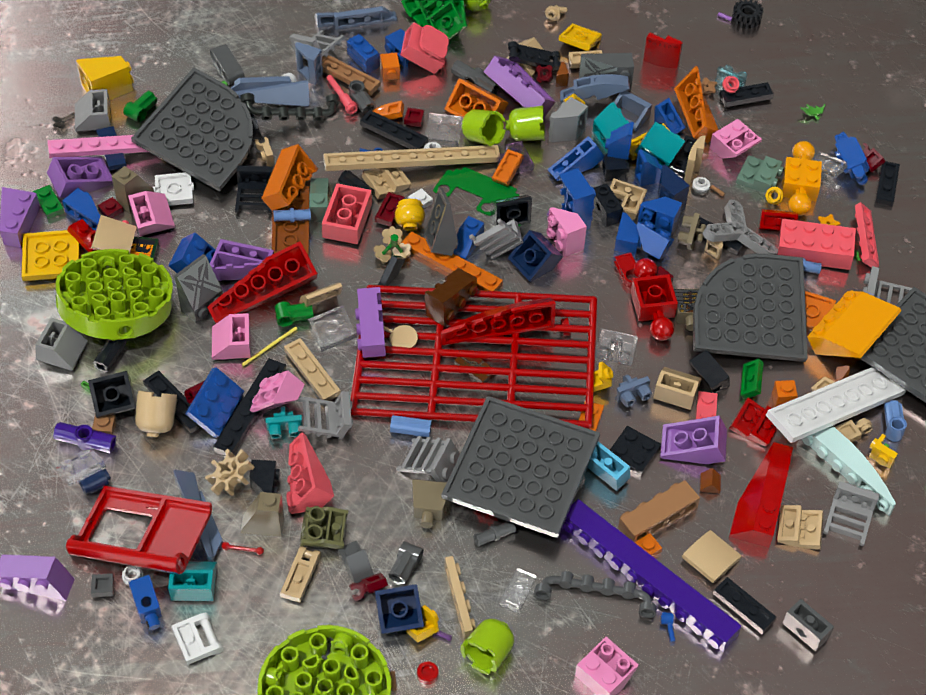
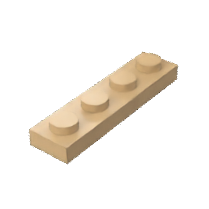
M301 338L284 346L285 353L321 400L330 401L339 396L341 390Z
M453 556L445 557L444 568L465 641L475 630L476 626L474 619L469 617L468 612H471L469 600H465L463 595L466 594L464 582L459 580L461 575L459 563H455Z

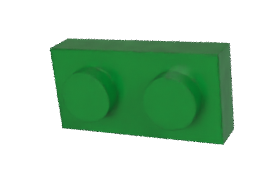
M50 185L33 191L37 193L40 207L47 219L65 213Z
M760 359L743 364L740 396L744 399L761 394L763 362Z

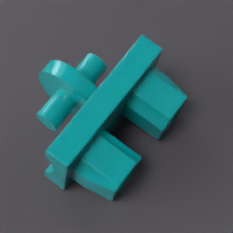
M281 406V412L273 413L274 417L266 418V427L271 439L281 438V430H289V437L292 438L300 434L298 427L302 426V416L293 415V411L285 412V406Z

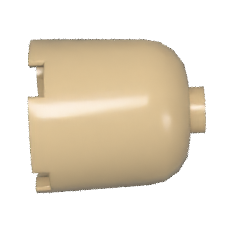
M138 391L135 415L137 428L147 432V436L159 437V433L170 431L174 423L177 395L163 393L161 397L153 396L154 392Z

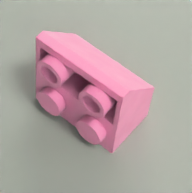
M736 119L712 134L710 149L721 159L733 158L757 145L762 139L739 119Z
M144 191L128 195L139 237L175 228L165 194Z
M549 208L546 232L548 237L554 241L557 250L561 251L564 257L584 250L587 226L577 213L562 209Z
M249 313L229 314L212 326V360L251 358Z
M288 370L265 378L261 381L260 389L252 400L253 404L250 411L253 413L273 409L298 400L305 384Z
M605 637L577 664L575 677L596 695H618L639 665L610 639Z

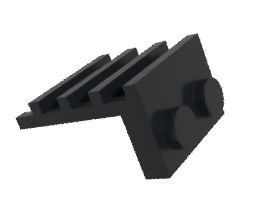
M237 166L238 188L235 213H239V209L267 210L268 213H271L272 210L267 204L258 202H264L261 198L272 174L273 167Z

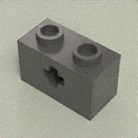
M802 599L787 611L783 621L787 628L815 652L830 638L834 628L831 623Z

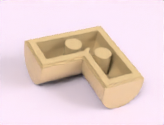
M613 179L610 186L617 199L623 201L621 204L623 212L627 213L634 220L639 212L640 204L646 196L647 189Z

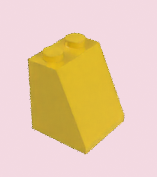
M122 56L76 60L81 85L86 92L89 90L107 89L109 100L133 91L132 84L134 80L130 74L132 69L129 62H125Z

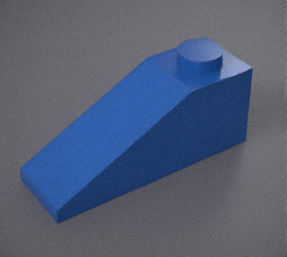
M588 136L547 170L559 181V174L576 168H579L581 172L592 169L603 160L604 154Z
M77 188L62 200L65 213L77 221L83 219L93 230H96L100 214L91 195Z

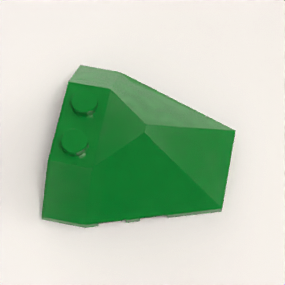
M463 0L401 1L406 13L418 25L422 27L430 25L446 34L448 39H451L467 27Z

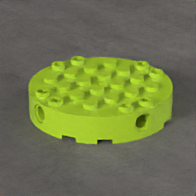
M103 249L82 254L81 258L76 261H69L62 268V272L56 279V307L60 317L74 330L91 337L112 341L137 338L163 324L172 309L173 283L169 272L162 264H156L153 258L142 253L139 255L130 254L129 250Z
M318 625L317 628L302 629L287 636V639L279 646L276 645L261 667L257 693L258 695H391V676L384 656L379 649L377 650L370 643L368 638L346 627ZM331 637L334 639L333 641L331 640V653L327 656L328 659L323 660L321 656L327 653V638Z

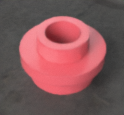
M728 76L723 80L722 86L726 92L734 93L739 88V80L734 76Z

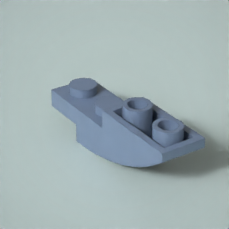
M614 74L582 77L574 80L573 87L560 91V101L563 103L564 99L573 93L581 99H588L593 95L596 96L597 100L608 98L611 95L630 89L628 76Z

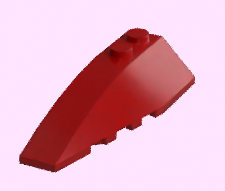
M301 241L266 257L256 268H253L244 278L236 282L232 288L212 302L207 309L216 324L229 314H243L317 279L318 273Z
M540 298L532 301H522L476 314L442 330V345L555 327V300Z
M773 442L737 503L729 537L770 548L793 447Z

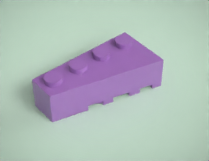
M494 56L484 71L487 76L524 108L543 106V118H545L556 102L517 62Z

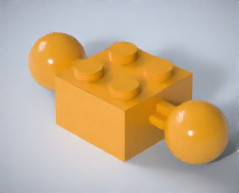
M800 141L794 145L792 149L793 157H786L782 175L781 190L785 198H790L788 202L789 210L798 213V216H803L810 211L811 201H817L821 185L822 161L812 160L815 155V149L807 141Z

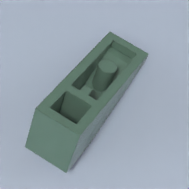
M311 178L309 195L311 221H323L329 205V178Z

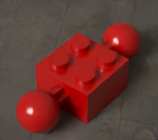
M642 258L634 266L636 278L632 279L631 296L638 322L653 320L650 325L651 335L656 340L665 341L671 338L674 333V324L669 318L675 317L678 302L670 275L656 276V263L649 258Z

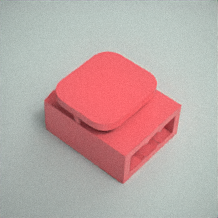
M413 22L405 32L400 56L435 74L446 63L444 59L448 52L449 39L446 34L430 25L422 27Z

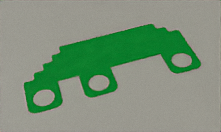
M463 167L462 170H447L433 189L437 193L440 185H447L450 188L449 192L445 193L447 197L451 195L456 187L482 197L483 199L476 207V210L488 216H491V211L485 212L482 210L481 206L484 203L491 204L492 201L520 196L515 193L517 191L516 188L494 182L490 177L467 167Z

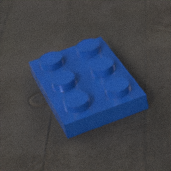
M217 367L212 368L185 414L214 438L219 437L245 391Z

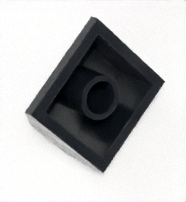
M515 196L491 202V216L495 226L498 225V219H502L505 223L514 219L518 225L531 223V196Z
M127 371L88 380L96 418L136 408L133 386Z

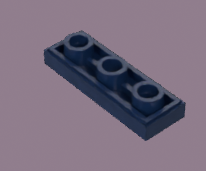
M114 126L96 129L98 137L117 136ZM123 153L104 155L109 171L118 170L124 166L127 167Z

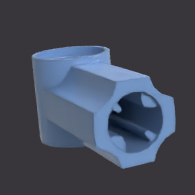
M891 400L884 404L885 435L888 440L898 442L903 438L907 422L903 416L902 404L896 400Z

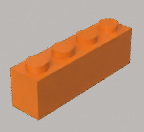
M695 66L674 90L693 138L698 139L703 135L706 136L705 142L709 143L712 134L719 129L702 89L699 68Z
M299 144L281 150L261 199L272 211L289 206L298 195V191L303 189L305 182L310 180L312 174L318 170L317 166Z

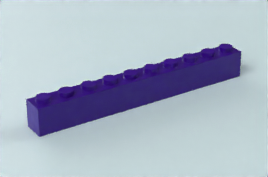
M577 499L571 505L563 524V529L576 536L580 543L590 547L598 557L604 558L613 569L623 573L630 582L641 587L643 591L656 599L664 609L674 613L679 621L689 625L697 635L707 639L712 647L724 652L739 636L742 625L582 501Z

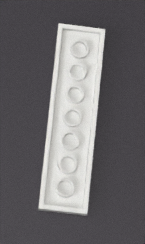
M871 367L769 409L766 416L787 440L793 443L905 394L906 389L874 367Z

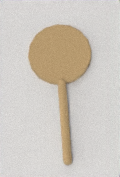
M401 325L394 330L383 326L385 331L391 333L390 343L392 346L412 348L416 345L418 334L411 326Z

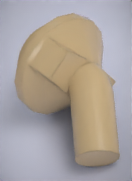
M557 5L555 7L548 6L545 10L546 17L551 21H557L561 14L567 13L566 7H559Z

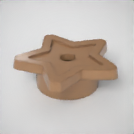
M705 77L703 82H701L704 95L715 94L716 90L714 87L717 86V82L709 81Z

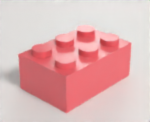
M336 183L322 221V237L358 245L372 206V190Z

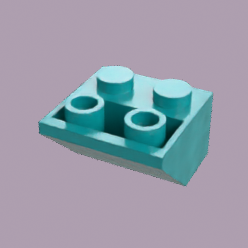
M614 102L610 103L593 120L592 132L606 154L608 153V149H605L606 138L610 139L611 131L629 123L622 115L621 109Z
M655 122L641 140L635 153L638 154V150L642 149L656 157L662 166L664 164L668 166L685 140L666 129L664 125Z
M189 561L182 574L170 573L168 591L171 601H214L217 562Z

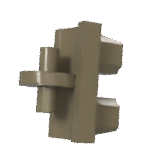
M694 213V216L683 217L682 227L689 228L690 231L689 233L680 231L678 235V243L687 245L688 250H693L696 236L699 243H702L703 238H705L703 231L706 225L701 224L699 228L700 214Z

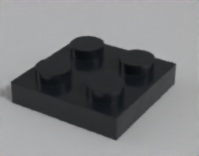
M626 426L610 448V451L628 464L632 472L642 476L660 450L661 443Z

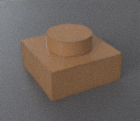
M95 414L92 430L113 435L116 422L115 415L96 418Z

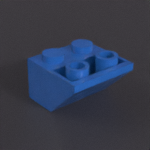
M668 197L642 202L640 204L638 222L650 221L655 224L654 228L658 230L663 229L671 234L670 237H672L678 227L682 203Z
M194 232L182 238L168 266L176 273H179L202 254L207 257L210 263L216 249Z

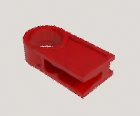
M631 253L615 256L616 261H614V264L623 283L631 288L632 281L627 279V276H635L634 266L636 262Z

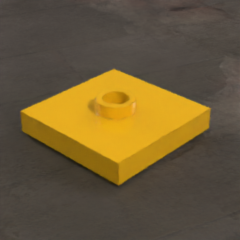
M572 23L559 35L558 41L590 51L601 40L602 34Z

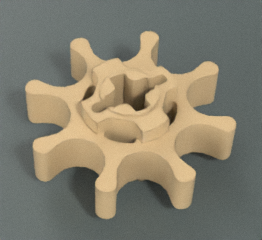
M227 449L225 451L226 457L222 462L211 461L216 470L213 474L206 475L205 479L213 485L211 490L217 496L220 495L224 488L230 496H233L235 494L234 487L242 482L244 485H248L249 482L243 476L248 470H253L255 467L249 460L245 461L249 455L241 449L235 456Z

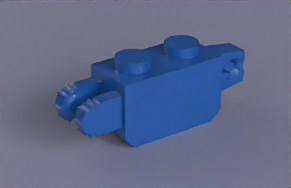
M845 132L836 135L835 146L837 151L834 153L838 161L842 160L843 164H841L844 173H848L851 179L855 178L858 184L865 185L868 181L866 172H868L870 167L856 137H848Z

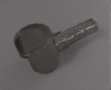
M73 112L63 118L54 116L52 118V121L55 122L53 126L62 129L65 122L75 117V113Z

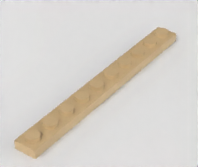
M498 145L326 153L323 155L326 171L492 163L500 162L501 155Z

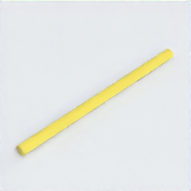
M295 326L287 333L276 339L274 342L263 348L261 351L253 355L251 358L243 362L242 366H246L251 361H253L254 359L262 355L264 352L272 348L274 345H276L277 343L285 339L287 336L297 330V327Z

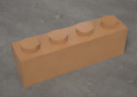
M686 480L679 484L675 483L669 490L657 493L650 501L640 503L633 511L623 513L619 520L618 529L633 542H636L649 533L653 535L697 509L700 497Z

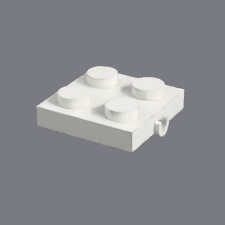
M183 172L155 175L154 192L165 194L169 206L193 203L192 190H194V184L190 174Z

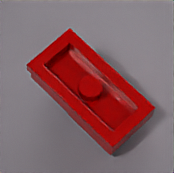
M761 209L759 228L780 230L782 219L797 221L798 213Z
M83 219L69 225L67 231L88 252L96 251V249L91 248L96 230H93Z

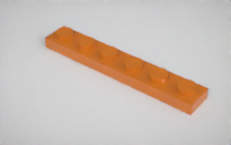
M412 231L401 242L411 245L410 252L450 274L457 268H460L477 277V286L480 290L498 291L503 285L501 278L455 254L450 256L432 253L426 239Z

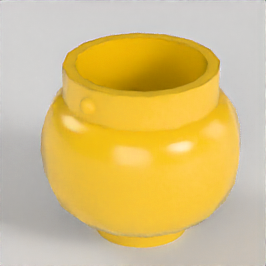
M403 199L398 202L395 211V221L403 230L416 231L424 223L425 210L422 207V202L417 199Z

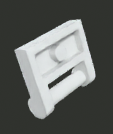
M207 612L171 625L187 665L210 655H218L224 650L222 644L218 642L209 622L210 616ZM202 625L209 641V646L204 647L195 626Z

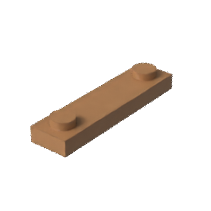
M330 55L327 57L322 56L323 72L332 75L336 79L348 85L354 80L362 81L365 85V91L370 96L381 86V81Z

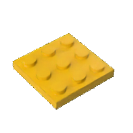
M67 230L23 234L21 275L23 281L57 279V276L62 272V268L69 261L80 259V243Z

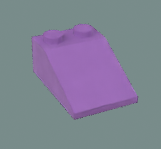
M102 156L53 157L47 171L59 198H66L77 188L90 193L113 184L112 175Z
M720 415L664 424L661 458L700 464L725 462L727 428Z

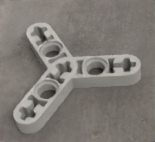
M729 200L724 208L727 223L708 224L703 231V236L711 242L738 240L756 253L776 255L778 252L776 246L747 227L743 207L736 200Z

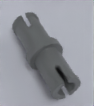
M508 521L498 526H490L488 530L474 534L473 539L475 544L480 547L483 544L491 541L497 542L501 537L515 533L516 528L514 523Z

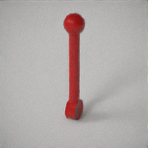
M223 542L221 544L222 550L224 551L234 549L241 551L256 552L258 555H262L264 553V549L262 547L250 548L243 546L229 545L228 542Z

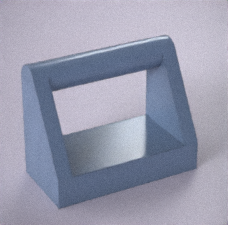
M297 42L295 43L297 71L309 83L316 85L323 75L321 49ZM303 57L308 61V67L303 65Z
M628 91L619 93L614 101L618 108L622 107L639 116L636 123L634 122L633 130L635 131L651 115L652 104Z

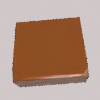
M561 62L557 72L556 87L568 85L569 72L564 62Z

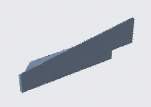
M383 6L315 14L318 28L334 25L335 30L398 21L396 12L390 11Z
M290 76L238 78L234 81L235 85L231 87L239 95V98L244 93L254 94L255 103L306 107L310 104L308 80L291 82Z

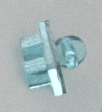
M729 65L719 66L715 81L722 84L726 77L734 76L739 80V87H743L746 84L748 74L743 71L738 74L734 73L733 68Z

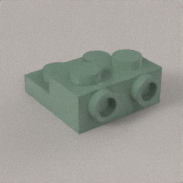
M748 155L736 179V184L766 194L769 188L777 186L779 180L777 177L782 176L784 170L782 161L768 156L761 160Z

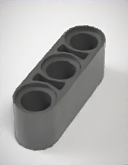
M227 44L210 49L212 61L228 85L234 84V81L238 78H245L240 64Z

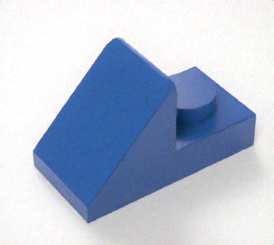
M669 98L655 106L654 123H664L674 134L686 128Z

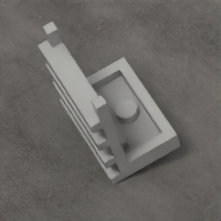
M321 30L312 38L298 34H292L289 38L294 51L295 43L300 42L321 49L322 56L327 57L328 51H334L336 45H342L341 41L345 39V36L341 35L338 38L323 35L324 30Z
M498 219L497 226L477 237L471 234L469 238L474 242L475 246L478 245L480 250H484L485 254H489L494 259L523 243L518 223L514 219L508 223Z
M872 266L870 273L865 275L864 284H866V287H863L862 291L880 299L882 286L887 287L886 302L890 303L893 289L899 290L898 304L903 299L904 292H909L912 288L877 280L879 268Z
M341 391L335 402L299 396L298 400H296L303 402L304 426H299L298 431L304 432L306 435L314 433L316 436L327 435V438L334 436L342 440L349 428L351 429L353 426V417H351L352 401L350 400L349 392ZM309 403L314 404L315 428H312L310 425ZM320 405L325 406L326 430L322 429Z
M421 436L413 438L411 441L413 446L402 466H397V471L431 474L436 482L447 483L460 455L450 438H447L446 441L441 438L432 440L431 437L422 439Z
M839 481L823 533L828 534V530L861 540L859 545L864 546L879 494L869 489H862L850 483ZM834 510H835V511H838V512H841V513H844V514H847V515H850V516H853V517H856V518H859V519L866 520V523L861 522V521H858V520H855V519H852V518H849V517H846V516H843V515H840V514H836V513H834ZM831 520L863 530V533L831 523Z

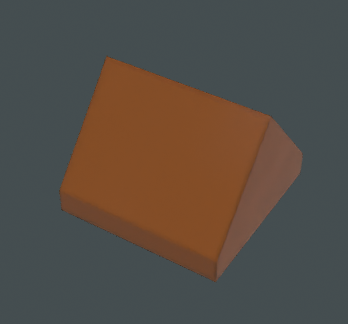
M711 468L700 474V492L720 494L721 475L715 469Z

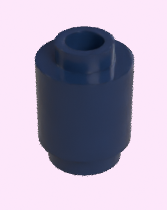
M98 467L83 475L78 481L85 494H92L104 486H108V481L111 478L106 469L102 470L101 467Z

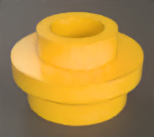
M771 187L766 191L765 197L768 203L776 205L783 200L784 194L780 188ZM774 192L778 194L776 199L772 198Z

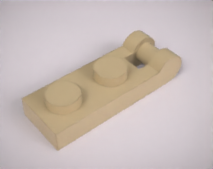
M300 546L280 592L282 598L301 603L314 569L320 560L321 551L307 550V547Z

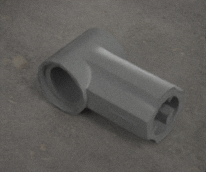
M354 80L349 84V96L352 101L357 103L362 113L366 114L369 110H374L376 104L365 91L364 83Z
M403 541L399 548L397 559L389 572V578L395 583L405 584L414 566L420 563L424 549Z

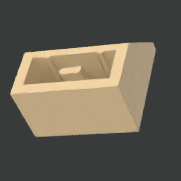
M664 367L656 383L653 399L691 410L702 378Z

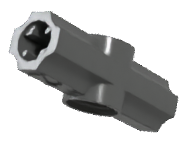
M457 60L451 68V73L494 95L497 94L500 88L479 67L473 69L462 61Z

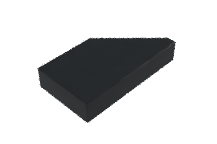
M392 255L378 285L388 286L399 274L406 258Z

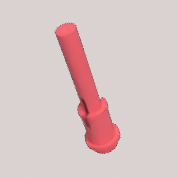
M328 75L326 79L339 95L340 102L344 105L345 111L349 114L356 113L358 110L357 103L352 101L349 94L342 90L332 75Z

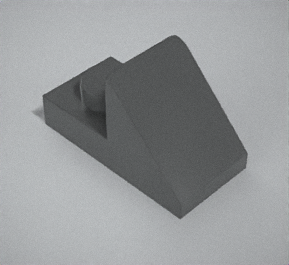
M357 541L344 545L343 549H338V554L353 583L362 582L361 579L374 575L365 549L361 550Z

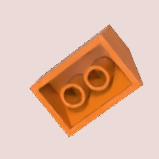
M459 78L444 110L461 119L473 109L498 111L503 115L509 102L467 80Z

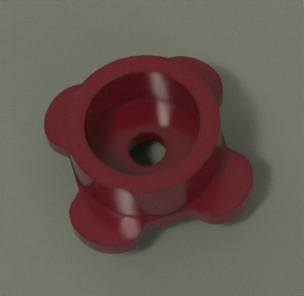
M537 66L538 76L536 80L538 82H551L553 80L551 76L552 66Z

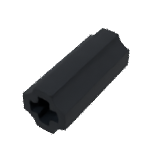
M345 170L338 178L340 184L372 190V196L374 194V189L351 171Z
M108 339L93 361L94 367L104 373L108 372L126 345V339L115 341Z

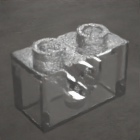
M601 328L596 345L595 358L632 366L638 336Z

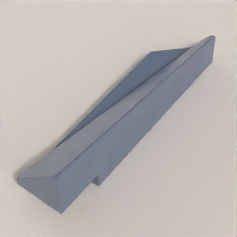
M173 470L175 482L182 498L206 502L202 491L198 490L194 472ZM212 514L199 539L208 562H214V557L218 549H221V544L223 543Z

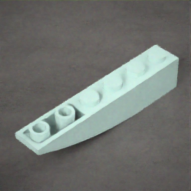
M834 426L802 438L804 444L810 446L820 458L826 460L850 484L878 493L877 508L888 516L892 514L896 502L887 486L865 456Z

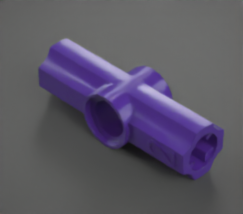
M59 422L56 424L53 434L55 440L78 445L82 450L95 449L111 453L116 447L117 438L115 435L92 430L89 425L75 426Z

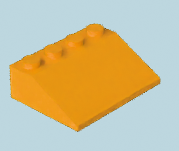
M847 291L828 314L823 317L820 323L813 328L807 338L815 355L861 358L899 315L901 308L863 291Z

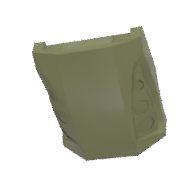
M306 507L302 523L300 546L343 549L348 510L333 507Z

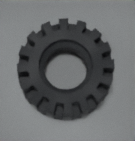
M739 0L734 5L733 22H736L737 26L740 24L741 28L745 26V29L757 27L761 23L763 15L762 5L758 4L757 1L752 2L753 0H744V2Z

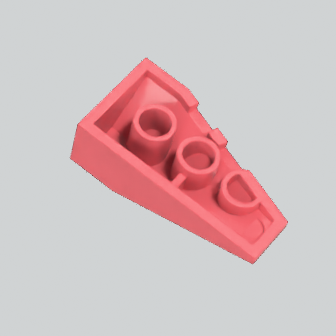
M301 432L289 444L288 465L291 466V475L287 478V482L290 483V491L287 492L286 500L289 513L291 514L305 512L306 507H324L334 497L331 482L306 434Z

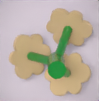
M391 226L389 229L382 231L383 242L388 243V246L386 248L384 245H376L374 247L375 256L381 262L387 263L390 261L392 252L395 256H402L404 258L410 256L411 245L401 243L402 231L400 229H395L394 226Z

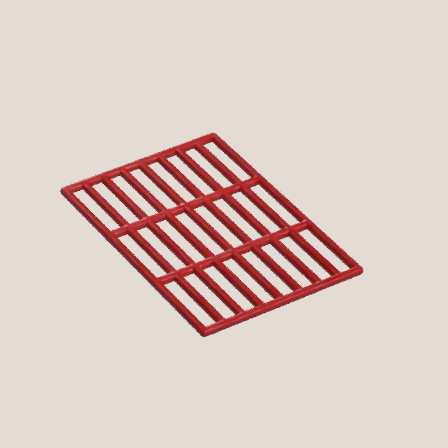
M367 285L366 287H380L381 293L425 295L426 291L432 292L436 289ZM477 290L476 294L471 296L473 298L512 299L514 303L540 298H551L555 302L590 303L589 311L555 309V317L589 318V326L555 324V327L533 330L588 333V341L519 338L520 333L512 334V337L497 336L467 341L468 343L511 345V353L442 349L441 331L444 330V326L427 317L383 315V323L435 325L436 333L417 332L418 340L435 341L434 348L385 346L386 354L433 356V363L367 361L363 358L362 350L357 348L350 398L352 401V416L392 418L395 415L424 420L475 422L478 417L475 414L435 412L436 404L483 406L485 399L437 396L438 388L504 391L508 392L507 400L502 401L526 409L585 412V421L560 420L590 429L593 424L597 297L483 290ZM381 300L382 308L426 310L425 302ZM465 305L457 312L482 313L501 306ZM453 319L445 326H452L464 319ZM384 330V338H390L391 333ZM519 345L588 349V355L586 357L518 353ZM441 357L510 360L509 368L442 365L440 361ZM518 361L587 364V372L517 369ZM362 368L431 372V380L361 375ZM439 372L509 376L508 384L439 380ZM516 377L586 380V388L516 384ZM360 384L430 387L429 396L359 392ZM515 392L586 396L585 404L515 400ZM358 400L428 403L427 412L357 408Z

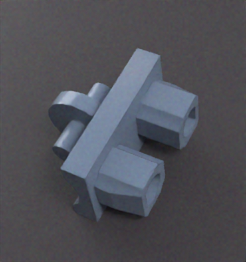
M629 375L623 376V382L619 383V387L616 389V402H622L628 408L635 404V396L639 395L643 401L650 399L652 391L649 387V377L646 376L641 379L635 377L631 379Z

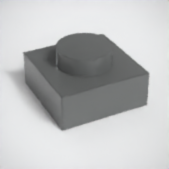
M113 573L92 574L91 596H113Z

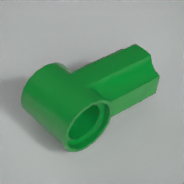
M148 90L134 103L128 102L124 107L123 114L141 123L145 119L147 111L158 102L157 97Z
M279 302L275 305L277 324L281 327L290 326L294 321L314 319L312 305L306 307L305 303L291 305L289 302Z

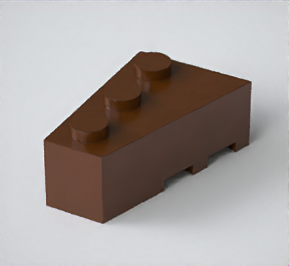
M460 268L446 276L444 283H437L435 285L436 289L432 292L429 290L425 292L426 316L443 326L454 319L457 311L460 308L462 309L466 305L467 300L474 296L478 290L477 277Z

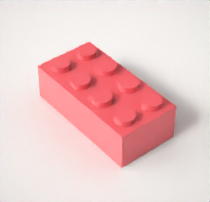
M782 219L777 255L803 257L806 261L822 263L823 267L850 270L854 258L856 228Z

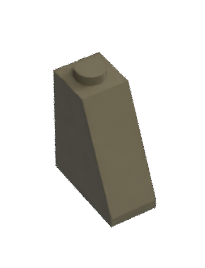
M126 166L112 175L116 200L129 214L132 213L128 195L144 191L154 192V189Z
M260 492L243 514L240 533L282 537L284 525L282 495L279 493Z

